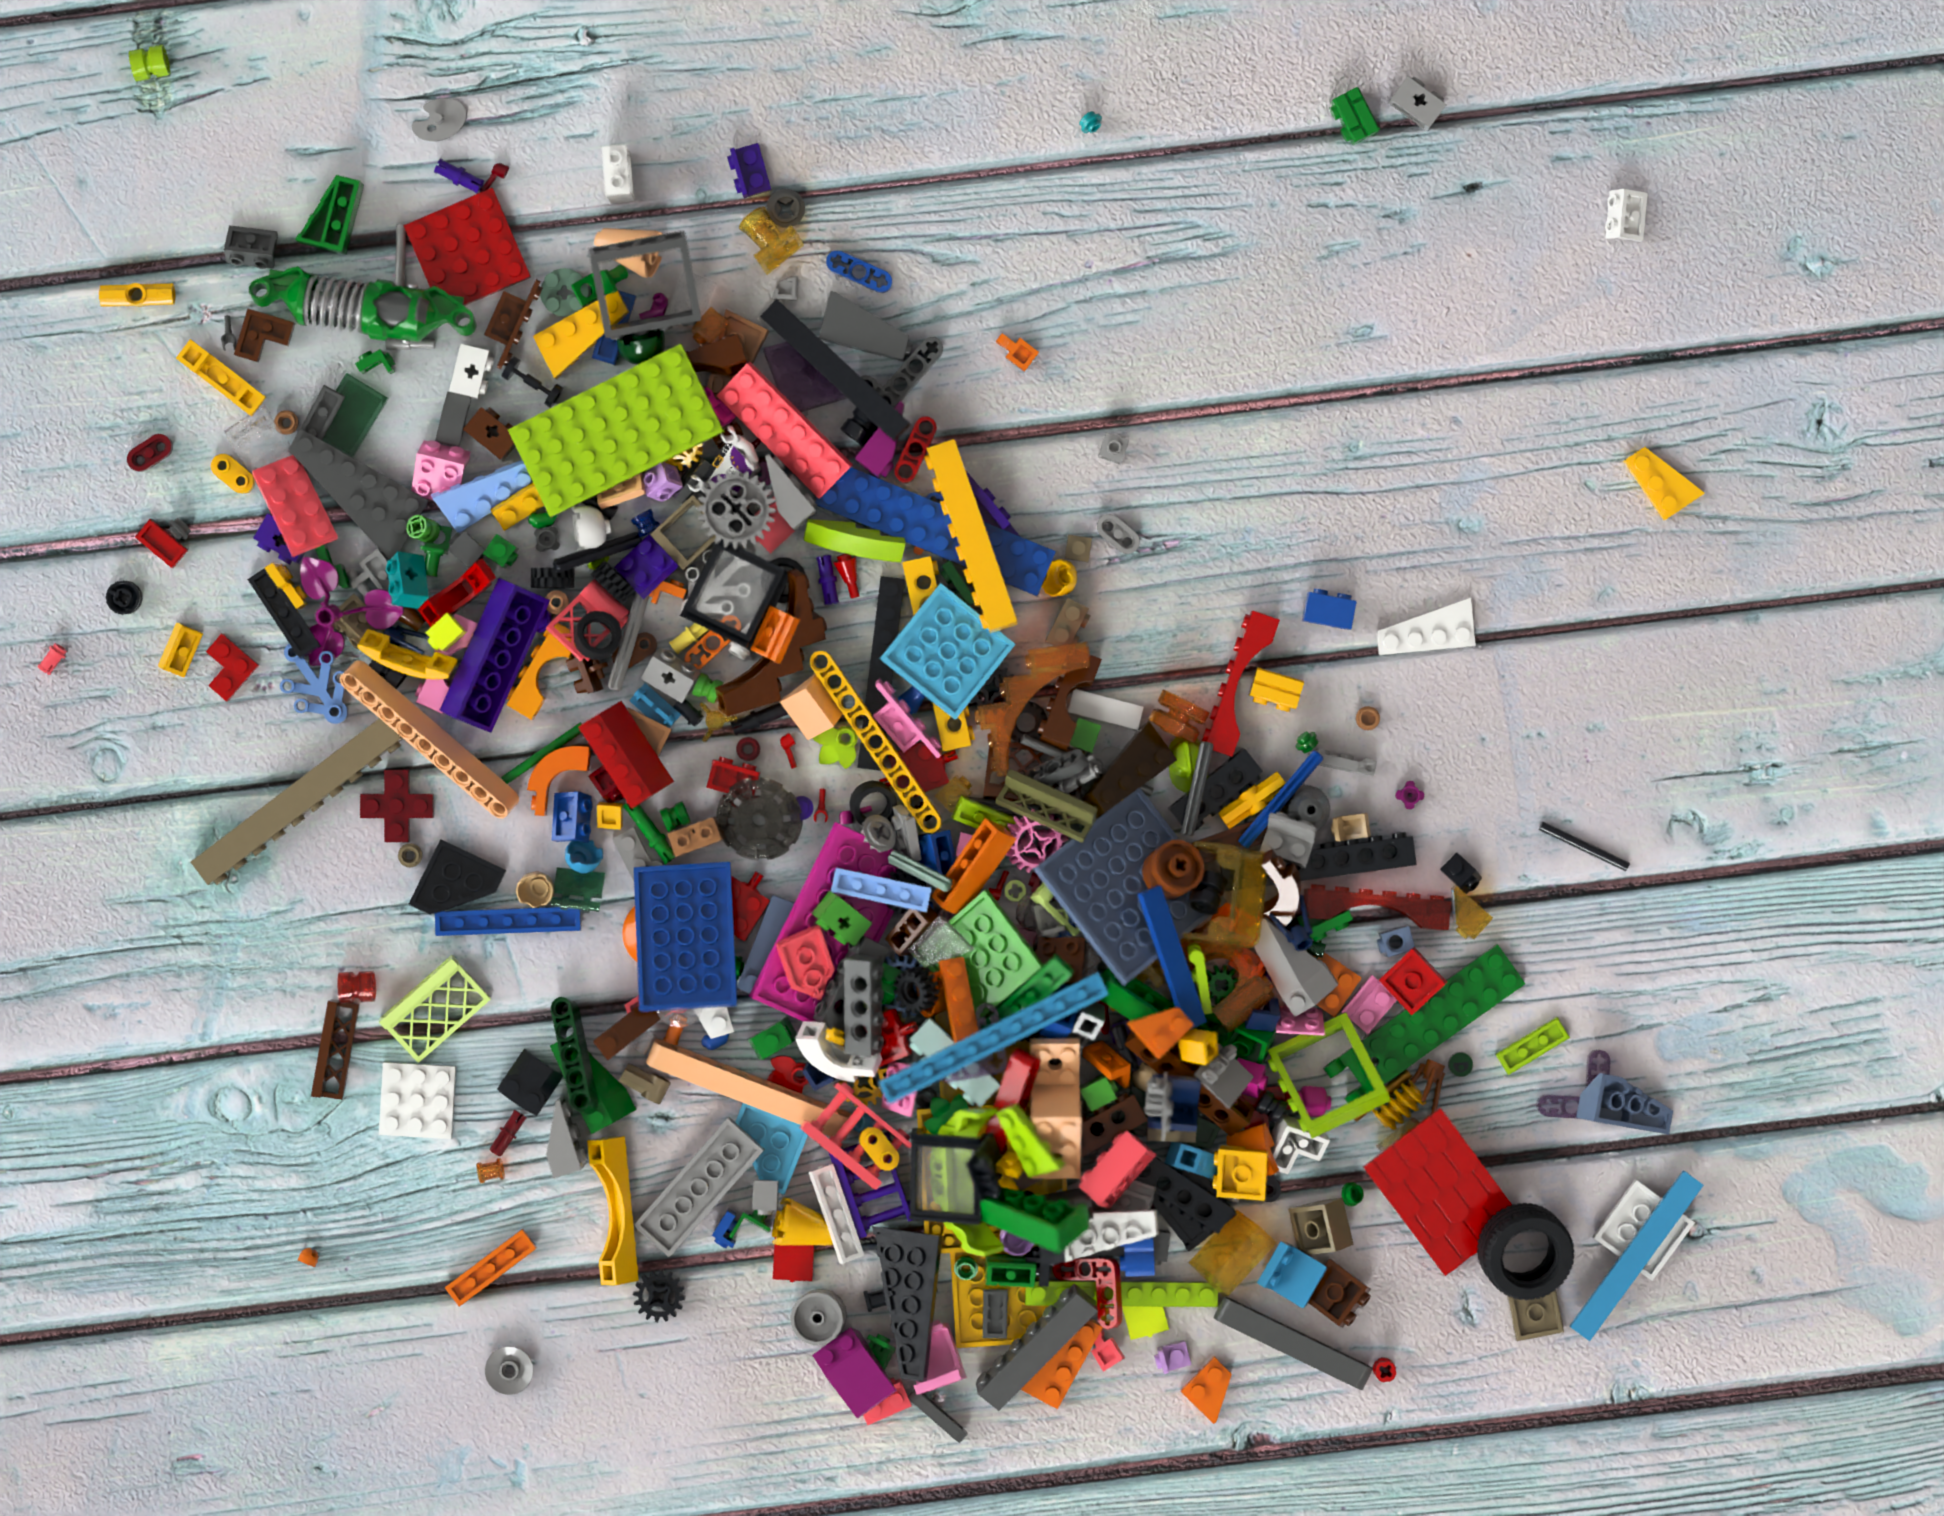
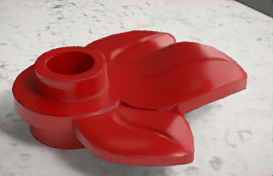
M786 1055L773 1057L770 1061L775 1070L769 1074L767 1081L802 1094L804 1085H807L809 1082L804 1075L801 1077L797 1076L796 1072L803 1070L806 1063H797L792 1057Z

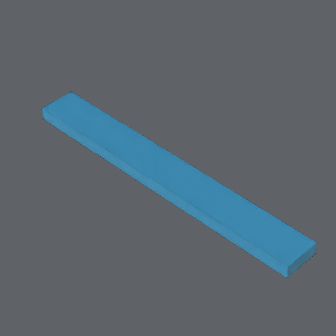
M1684 1170L1680 1173L1569 1325L1573 1330L1588 1341H1591L1704 1186L1702 1183Z

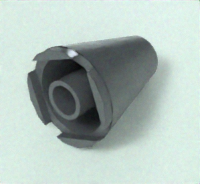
M1303 785L1299 787L1282 807V811L1292 820L1298 822L1299 820H1305L1312 823L1317 828L1316 831H1318L1328 821L1330 803L1327 796L1320 789L1314 786ZM1310 805L1313 807L1311 815L1307 813V807Z

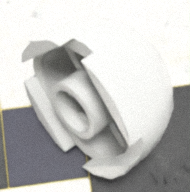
M592 506L572 507L573 512L577 513L572 515L575 542H579L581 547L577 548V551L597 548L606 542V534H611L609 519L604 520L602 512Z

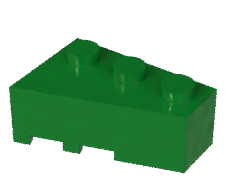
M336 175L320 199L317 208L310 215L308 222L295 240L301 244L346 255L364 184L359 180Z

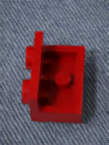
M721 756L719 760H713L706 788L749 800L754 799L761 772L756 771L757 766L743 763L742 767L732 765V759Z

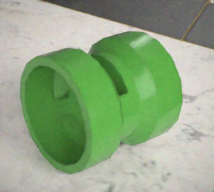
M414 515L409 519L406 531L414 539L425 543H432L438 538L440 527L432 519L421 515Z
M701 673L692 694L697 697L706 696L707 701L715 704L717 700L715 687L723 685L724 682L718 679L712 681L708 675Z

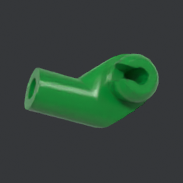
M548 512L532 513L528 518V522L537 529L549 527L555 523L559 514L550 517Z

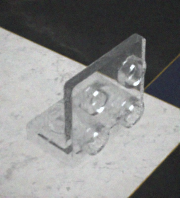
M266 405L256 410L253 416L248 415L225 430L229 444L251 474L255 469L292 455L288 450L291 444L273 421Z

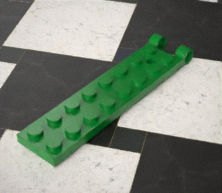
M1498 944L1446 980L1447 983L1413 1015L1404 1009L1361 1040L1370 1059L1372 1057L1378 1058L1379 1063L1374 1067L1383 1084H1386L1526 984ZM1352 1047L1323 1068L1329 1078H1333L1348 1066L1358 1080L1360 1086L1344 1097L1347 1103L1374 1091Z

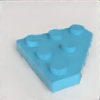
M743 1103L735 1123L765 1149L753 1162L759 1180H779L778 1193L785 1195L808 1135L799 1128L801 1125Z

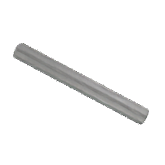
M637 592L635 593L608 683V687L611 690L620 691L622 689L649 595L643 599Z

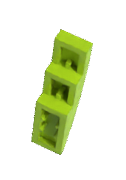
M807 519L803 537L805 542L829 550L874 560L900 563L906 544L903 537L881 536L880 530L856 528L855 522Z

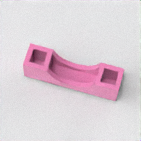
M455 613L454 618L467 633L446 652L441 651L440 648L434 652L451 657L458 650L467 648L478 623ZM426 679L424 684L420 683L415 693V696L418 697L416 702L445 714L439 710L450 688L447 679Z

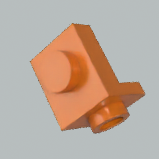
M671 579L670 583L663 581L649 596L652 597L651 602L654 604L658 603L662 591L685 600L688 590L683 589V583Z

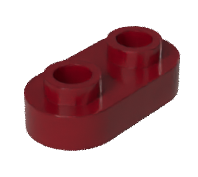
M155 434L130 450L127 455V463L131 469L144 472L167 458L173 451V443L169 437L163 434ZM160 442L165 444L163 451L157 449V445ZM143 455L145 458L144 463L138 464L137 458Z

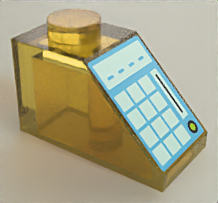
M1454 885L1451 888L1453 923L1457 926L1455 931L1464 939L1468 937L1475 939L1493 917L1458 886Z

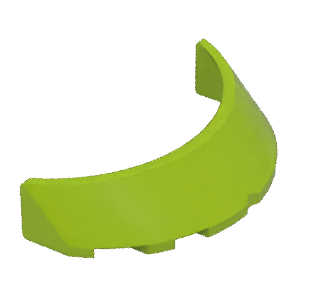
M998 1108L960 1110L954 1113V1116L945 1125L941 1126L937 1134L977 1137L982 1126L990 1117L996 1114ZM932 1147L930 1159L932 1192L935 1203L940 1204L943 1212L973 1214L974 1189L972 1179L966 1167V1163L971 1158L973 1150ZM943 1222L946 1228L952 1230L961 1241V1247L967 1253L988 1256L1004 1251V1245L985 1222L980 1225Z

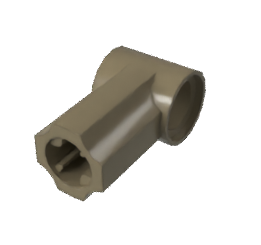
M630 1063L627 1064L619 1080L620 1083L640 1092L641 1096L656 1104H661L671 1084L667 1079L654 1073L650 1074Z

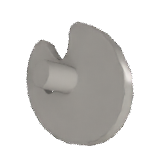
M435 99L423 106V109L428 112L430 118L426 121H415L411 127L414 134L422 140L430 142L442 141L459 132L466 122L467 111L463 104L455 99ZM431 125L436 126V130L433 132L428 131V127Z

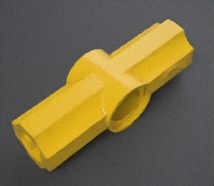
M173 283L100 285L99 300L101 307L175 305L176 291ZM141 289L143 293L142 298L139 301H134L132 298L133 292Z
M1276 771L1259 784H1254L1242 792L1236 800L1223 807L1218 815L1227 828L1231 829L1249 815L1253 816L1265 808L1286 782Z

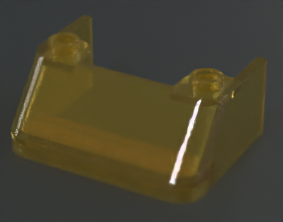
M1194 841V847L1198 851L1217 853V861L1221 867L1235 870L1229 918L1217 917L1213 919L1209 924L1208 935L1183 933V938L1187 942L1241 948L1255 947L1261 937L1268 875L1262 866L1264 854L1259 851L1229 844Z

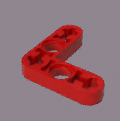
M1080 1257L1072 1261L1053 1265V1274L1059 1280L1096 1281L1099 1324L1104 1329L1116 1328L1121 1324L1123 1318L1120 1265L1117 1260L1110 1257ZM1084 1262L1088 1263L1091 1267V1272L1088 1276L1083 1274L1081 1269ZM1061 1266L1074 1267V1271H1062ZM1098 1267H1111V1272L1098 1271ZM1106 1287L1112 1288L1114 1292L1111 1300L1105 1297L1104 1290ZM1114 1304V1307L1110 1308L1105 1305ZM1107 1315L1113 1316L1114 1320L1107 1319Z

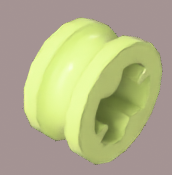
M1012 880L1006 884L1004 892L1009 900L1017 902L1024 898L1026 888L1021 881ZM1012 884H1018V888L1022 887V892L1018 893L1017 898H1013V894L1009 895L1008 890L1012 889Z

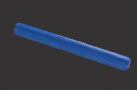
M1314 750L1242 834L1238 840L1242 846L1249 848L1268 825L1270 813L1276 814L1321 763L1323 756L1319 752Z

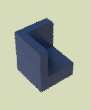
M1268 997L1263 1010L1245 1007L1243 1010L1245 1028L1273 1032L1281 1017L1278 998Z
M807 1061L802 1070L814 1091L830 1084L836 1079L823 1073L809 1061Z

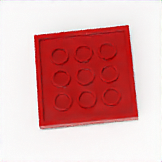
M493 188L403 225L429 286H436L444 290L448 295L463 297L464 306L531 278Z

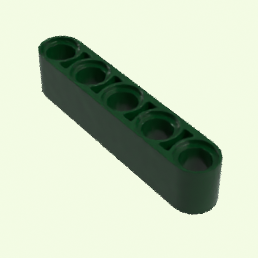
M558 997L551 1004V1015L569 1102L574 1110L586 1115L592 1114L598 1108V1097L580 1010L574 1001L565 997ZM568 1004V1011L562 1015V1008ZM572 1027L573 1033L567 1038V1030ZM577 1050L578 1056L574 1061H572L571 1055L574 1051ZM582 1073L583 1079L577 1084L576 1078ZM587 1096L588 1102L582 1108L581 1100Z

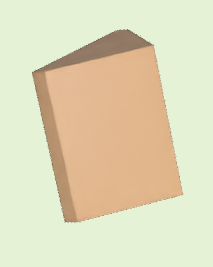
M815 673L779 701L807 740L834 727L843 715Z

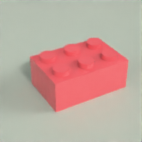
M1128 1131L1124 1134L1121 1132L1115 1137L1112 1142L1113 1147L1108 1152L1104 1151L1096 1160L1098 1164L1092 1171L1089 1169L1083 1174L1080 1179L1082 1183L1078 1186L1099 1206L1109 1210L1157 1155L1136 1135Z

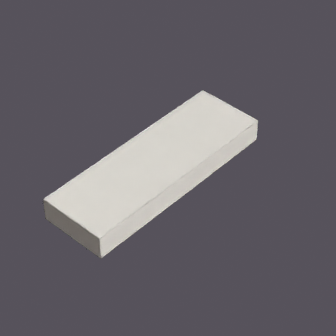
M1075 689L1072 693L1068 712L1138 730L1144 707Z

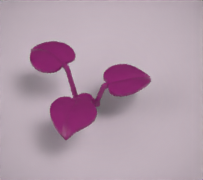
M304 557L302 559L300 575L304 591L315 600L325 595L324 602L321 603L322 608L318 609L315 615L318 624L310 627V630L321 645V647L308 655L310 666L321 665L319 655L324 651L332 652L335 659L343 652L345 645L344 637L341 633L333 631L334 626L332 625L338 622L342 616L366 611V620L373 628L387 629L394 625L404 613L402 606L392 605L391 595L389 591L384 589H374L366 593L364 597L366 606L340 611L336 605L328 604L330 599L329 591L335 590L339 583V575L336 568L325 560ZM329 654L323 656L324 662H330L331 657Z

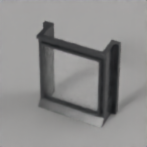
M721 540L718 544H715L680 616L750 650L769 606H777L788 584L787 571L743 548L738 547L735 550L732 543L727 548H724V540Z
M922 1128L912 1129V1132L909 1134L911 1138V1203L909 1220L972 1225L983 1223L981 1202L966 1163L990 1133H983L978 1137L928 1134L923 1133Z

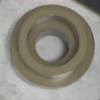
M413 843L403 845L398 852V859L405 867L417 866L423 857L420 847ZM408 851L414 852L415 857L413 860H409L406 857Z

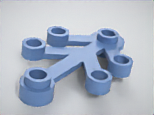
M288 644L284 649L286 659L296 663L310 685L297 683L292 679H284L280 683L281 691L284 693L297 692L319 696L324 705L309 703L308 700L303 698L297 699L294 702L295 711L298 713L312 712L323 714L325 719L333 724L343 722L348 715V709L342 702L345 688L338 682L337 676L345 671H337L333 675V681L336 684L333 698L327 691L331 665L335 661L334 654L330 651H324L319 655L321 668L318 678L305 658L300 659L297 655L295 657L290 655L292 647ZM325 654H329L331 657L328 663L323 660ZM287 681L292 685L289 691L284 688V684ZM300 701H303L306 705L304 710L298 708ZM334 707L338 708L339 714L337 716H333L331 713V710Z

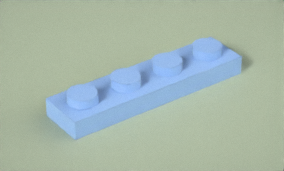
M836 868L831 892L927 912L932 888Z

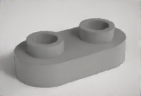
M1106 514L1098 520L1097 531L1099 535L1124 554H1131L1137 550L1140 544L1139 536L1119 518L1112 514ZM1105 523H1112L1113 529L1106 531L1104 529ZM1126 537L1132 541V544L1128 547L1123 545V539Z

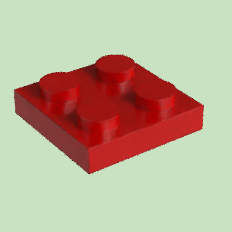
M1415 947L1379 979L1382 985L1411 1015L1419 1010L1447 983L1442 975Z

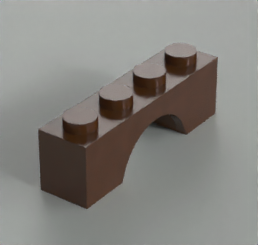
M1078 649L1074 650L1072 656L1067 654L1062 667L1066 669L1064 677H1058L1054 687L1058 691L1056 698L1051 697L1046 711L1050 712L1047 720L1042 719L1037 733L1041 734L1040 741L1061 750H1067L1077 723L1071 719L1067 712L1066 698L1075 689L1091 687L1102 659Z

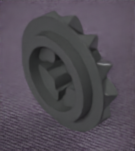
M781 189L774 192L768 199L766 206L767 215L773 224L781 228L793 227L803 218L805 204L797 192L790 189ZM793 201L790 207L793 216L784 213L779 217L782 209L778 202L787 205Z

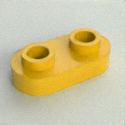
M219 454L213 458L211 470L226 485L240 494H246L253 490L255 479L252 473L233 457L227 454ZM225 461L227 464L226 469L220 470L219 464ZM240 477L245 478V484L242 486L238 484Z
M867 1127L860 1133L859 1143L878 1168L889 1171L898 1165L899 1154L881 1130L875 1127ZM870 1135L876 1136L877 1140L874 1144L868 1142ZM886 1154L891 1155L889 1163L883 1161V1157Z

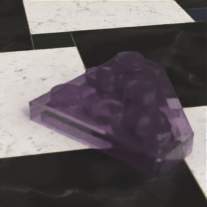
M783 342L764 348L763 352L777 389L800 412L847 399L789 343Z

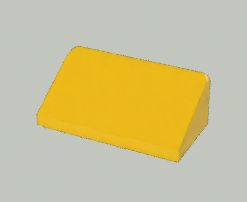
M177 622L158 667L184 678L203 633Z

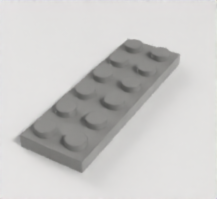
M728 1117L637 1220L634 1226L670 1257L765 1149Z

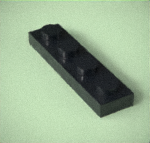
M265 568L247 579L300 659L321 647L299 611L292 604L283 589L277 587Z

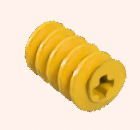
M1410 1079L1408 1080L1411 1086L1408 1087L1402 1083L1403 1092L1400 1093L1394 1090L1396 1098L1390 1097L1391 1101L1388 1102V1105L1383 1104L1380 1106V1112L1376 1109L1372 1110L1386 1128L1389 1127L1392 1130H1396L1395 1121L1403 1124L1404 1119L1402 1115L1410 1118L1412 1116L1410 1109L1414 1111L1419 1110L1417 1102L1422 1105L1426 1104V1101H1421L1423 1094Z

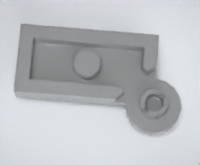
M634 827L612 838L633 881V867L664 866L659 861L651 862Z

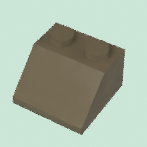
M1343 1198L1325 1199L1288 1209L1297 1248L1307 1255L1337 1252L1354 1245Z

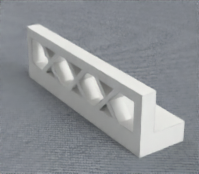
M834 1164L818 1166V1169L810 1171L809 1175L839 1263L844 1264L864 1256V1252Z

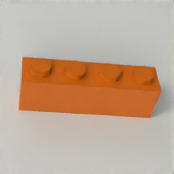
M985 818L945 875L952 880L951 888L947 892L936 888L931 897L942 909L958 914L977 897L1016 841V838L1003 825Z

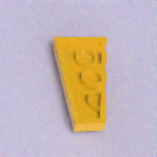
M619 291L605 296L610 325L619 323L629 313ZM598 300L533 335L556 380L563 374L564 370L570 365L572 366L588 348L590 349L597 343L596 341L605 334Z

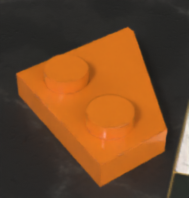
M1179 1007L1150 1014L1147 1017L1131 1020L1127 1023L1153 1055L1159 1059L1194 1026Z

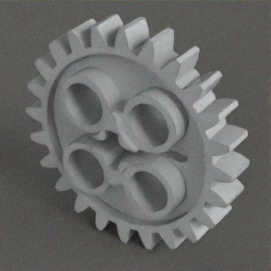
M736 470L733 477H731L729 471H726V478L724 479L718 474L717 483L711 480L708 481L712 487L710 490L707 488L702 489L706 497H698V500L704 503V506L697 507L698 511L704 513L698 517V520L706 521L701 526L702 530L710 529L707 534L708 538L716 535L715 544L724 540V548L733 543L734 549L737 550L738 544L742 543L746 549L747 541H751L752 544L756 545L755 537L758 536L764 539L762 531H771L769 526L766 525L767 522H775L769 516V514L776 513V509L769 507V505L775 503V499H767L772 491H763L766 483L757 484V475L750 480L748 471H746L743 477H740L739 470ZM741 487L744 490L743 496L738 499L731 497L730 492L732 488ZM721 494H725L735 506L742 505L740 508L741 512L752 522L751 526H748L737 513L731 514L733 510L723 500ZM722 503L726 506L725 513L719 516L713 513L714 505ZM756 504L760 506L761 510L757 516L748 515L747 508L750 505ZM733 521H740L743 524V528L739 533H732L729 530V526Z

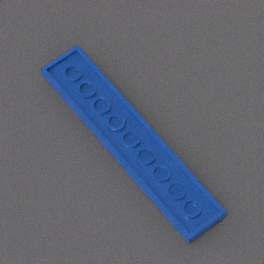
M852 467L820 499L817 498L815 501L818 507L874 530H880L881 533L891 537H903L908 544L967 568L965 560H959L955 548L959 546L957 537H951L947 525L951 523L949 514L944 515L941 505L935 501ZM983 522L1004 583L1038 597L1056 551Z

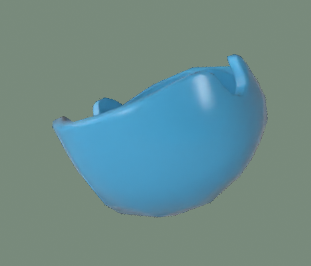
M589 840V843L571 841L565 848L567 865L578 873L592 872L603 859V849H598L594 845L593 840Z

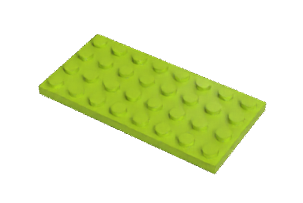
M679 344L508 429L549 516L553 517L723 433L724 429L683 345Z

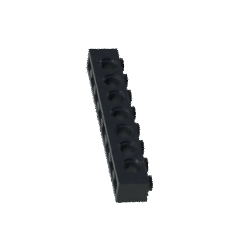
M1406 832L1393 833L1390 839H1383L1382 835L1368 837V842L1359 843L1358 839L1344 840V845L1335 846L1334 842L1321 843V848L1312 849L1306 869L1299 867L1298 872L1301 881L1414 866L1417 863L1413 836H1407ZM1391 844L1395 848V854L1391 858H1386L1383 854V849L1386 845ZM1363 848H1369L1372 854L1371 858L1363 862L1359 857V852ZM1339 851L1346 852L1348 856L1347 862L1343 865H1339L1335 860V856ZM1260 852L1249 853V858L1239 859V855L1224 857L1225 861L1220 862L1221 875L1228 881L1225 891L1276 885L1263 870V854H1260ZM1316 854H1320L1324 859V863L1320 868H1314L1311 864V859ZM1244 864H1249L1252 867V874L1248 878L1241 877L1239 873L1240 867Z

